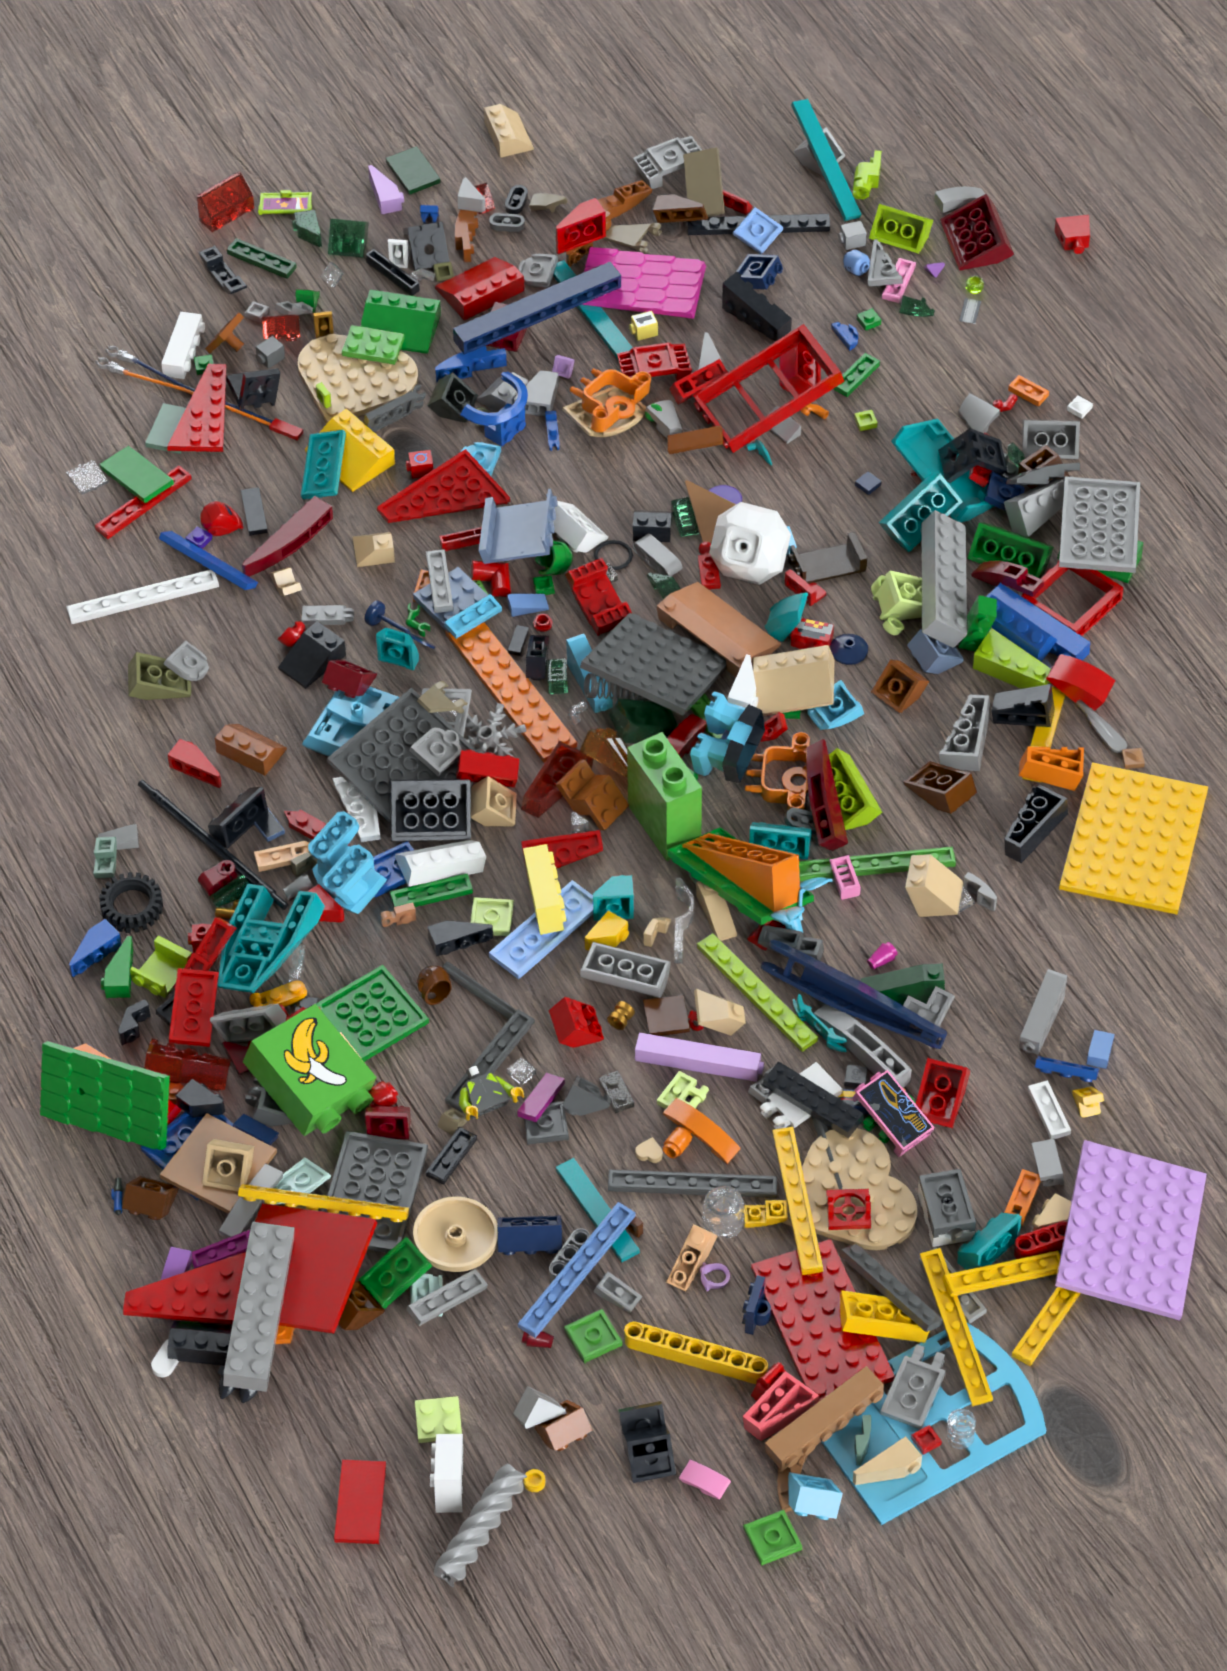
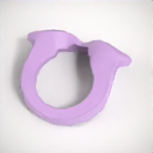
M703 1262L700 1267L701 1282L706 1291L723 1288L728 1284L730 1272L726 1266L719 1263L706 1264ZM713 1270H721L725 1273L726 1279L722 1283H713L708 1281L704 1274Z

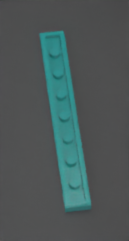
M804 99L792 102L791 107L844 221L860 218L862 214L809 100Z
M565 260L557 262L553 277L558 283L576 276ZM577 306L617 359L618 353L630 351L633 348L601 307Z

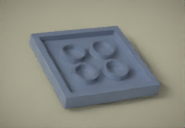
M459 567L448 572L453 611L434 613L430 584L413 593V599L448 633L449 630L444 626L445 621L488 596Z

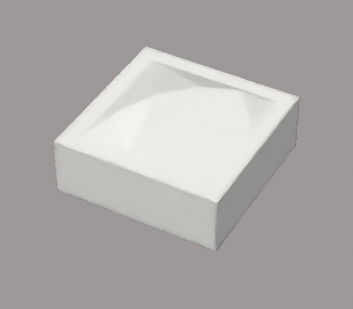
M1077 396L1067 406V411L1082 419L1092 409L1093 403Z

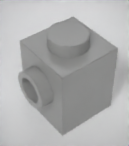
M857 221L841 225L838 239L840 244L843 243L845 250L866 246L867 233L862 222Z

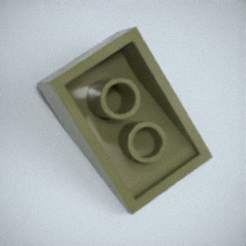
M136 652L128 664V696L144 700L190 697L191 681L180 677L165 666L166 658Z

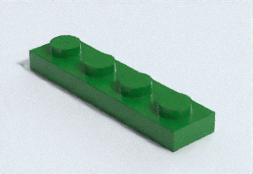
M467 873L391 891L390 897L393 907L413 903L415 907L473 894V888Z

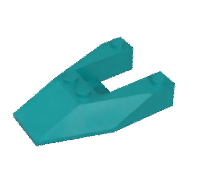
M247 884L229 922L236 927V930L222 950L217 986L223 989L254 993L265 983L318 923L325 906L317 893L299 891L282 924L264 921L274 901L266 887Z

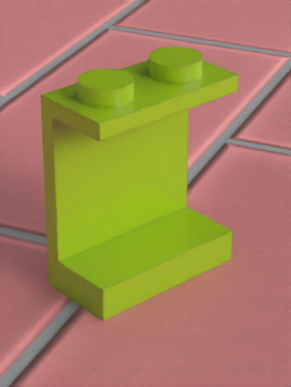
M158 935L154 940L155 951L139 970L132 966L130 972L135 985L143 986L152 994L166 998L176 983L178 968L184 969L192 952Z

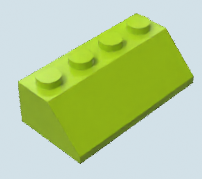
M836 748L829 754L845 830L868 825L882 811L850 755Z

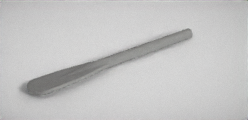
M1047 659L1042 661L1046 666L1052 668L1053 665ZM1079 699L1076 702L1109 749L1113 752L1122 753V750L1127 748L1126 741L1082 700Z

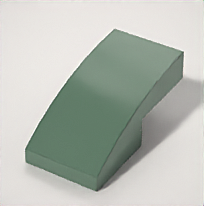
M116 837L96 838L94 849L96 859L93 872L95 878L115 877Z
M862 1415V1435H855L856 1465H861L868 1451L871 1415Z

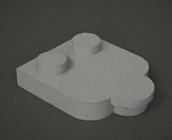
M432 728L414 743L409 751L439 776L459 758L461 746L459 745V736L455 731Z

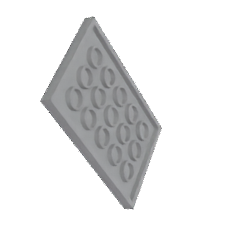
M1065 477L1059 567L1136 573L1140 482Z

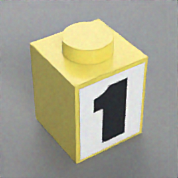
M652 311L631 316L629 329L631 334L635 335L637 341L658 336V322Z

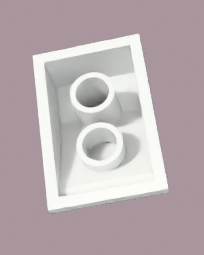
M747 654L728 695V703L745 708L748 704L757 707L758 704L751 657Z

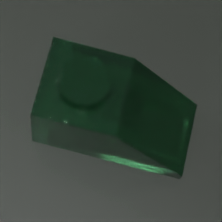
M315 209L295 212L292 228L293 231H297L298 238L317 247H322L321 232Z

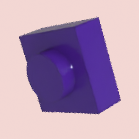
M197 526L185 539L203 549L212 540V534Z

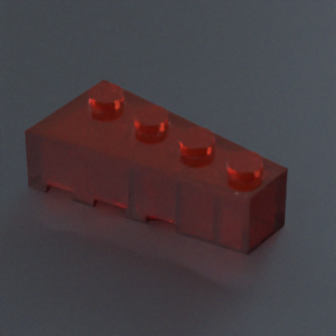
M559 741L524 794L521 810L537 818L542 816L563 797L556 784L580 760H586L592 769L594 757Z
M151 1038L146 1053L144 1069L170 1076V1083L179 1084L181 1082L188 1084L193 1079L198 1083H203L211 1090H225L230 1059L204 1053L201 1056L193 1049L179 1050L175 1048V1044L167 1043L164 1046L158 1044L157 1039Z

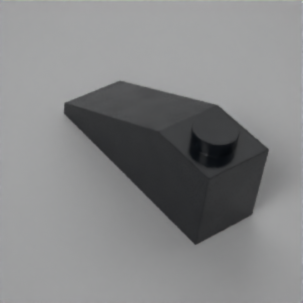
M530 635L526 654V678L531 680L545 679L549 636Z

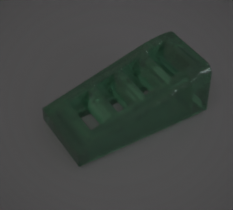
M689 497L672 500L671 511L680 537L698 534L699 530Z
M548 659L549 694L568 693L567 659Z
M240 875L209 898L216 907L241 899L249 882L243 875Z

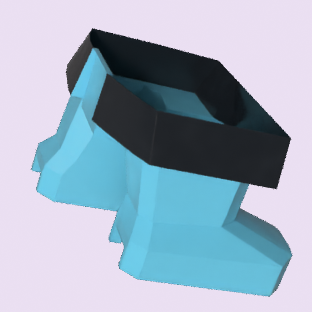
M713 692L712 696L715 702L711 701L709 706L706 705L704 712L708 731L717 735L723 734L725 730L730 733L727 740L714 738L703 733L697 736L701 743H696L695 748L692 747L690 753L694 772L706 776L715 767L724 772L726 781L740 783L765 732L763 713L761 709L750 704L745 708L728 703L723 694Z

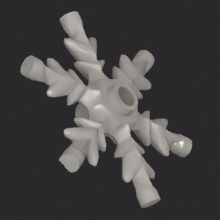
M497 703L495 712H489L491 720L487 719V722L490 724L489 726L481 727L482 720L478 723L477 715H474L473 718L469 714L467 715L465 727L472 728L469 731H476L477 736L473 738L468 735V739H464L472 747L474 744H479L480 748L476 750L479 753H486L488 748L491 749L493 747L494 754L498 752L499 756H513L509 753L513 749L504 747L506 743H499V739L504 737L508 740V736L517 738L518 735L516 733L526 732L525 724L515 727V723L511 724L507 729L504 726L501 731L496 730V726L502 724L499 721L505 717V714H501L504 709L503 704Z

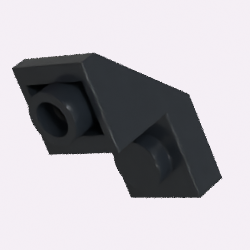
M145 999L128 1007L125 1011L118 1030L122 1046L139 1038L140 1033L137 1023L151 1017L149 1004Z

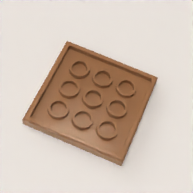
M206 1113L160 1173V1178L229 1214L240 1198L238 1191L202 1185L207 1144L213 1139L254 1146L252 1167L246 1185L250 1184L265 1164L271 1162L277 1154V1149Z

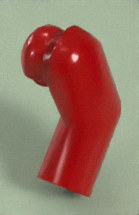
M1010 394L1005 402L996 399L993 402V406L998 408L1000 412L1009 411L1013 408L1018 398L1016 395Z

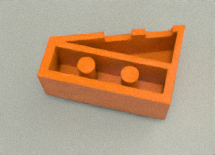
M1028 746L1019 762V776L1075 791L1083 777L1084 747H1078L1077 750H1068L1067 747H1061L1060 750H1056L1050 747Z

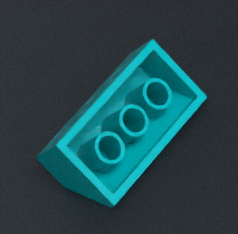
M931 473L878 523L895 542L907 552H910L922 541V522L935 510L949 516L963 501L940 473Z

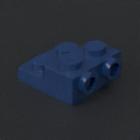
M748 254L736 271L741 275L740 278L745 283L749 281L753 285L752 289L767 290L770 285L774 284L776 275L782 273L783 265L778 255Z

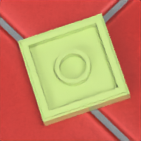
M474 897L470 923L492 924L494 936L510 935L514 900Z

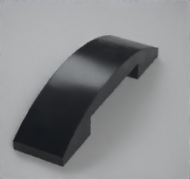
M215 246L199 252L208 272L226 293L233 294L247 288V285L240 276H235L223 261V255Z

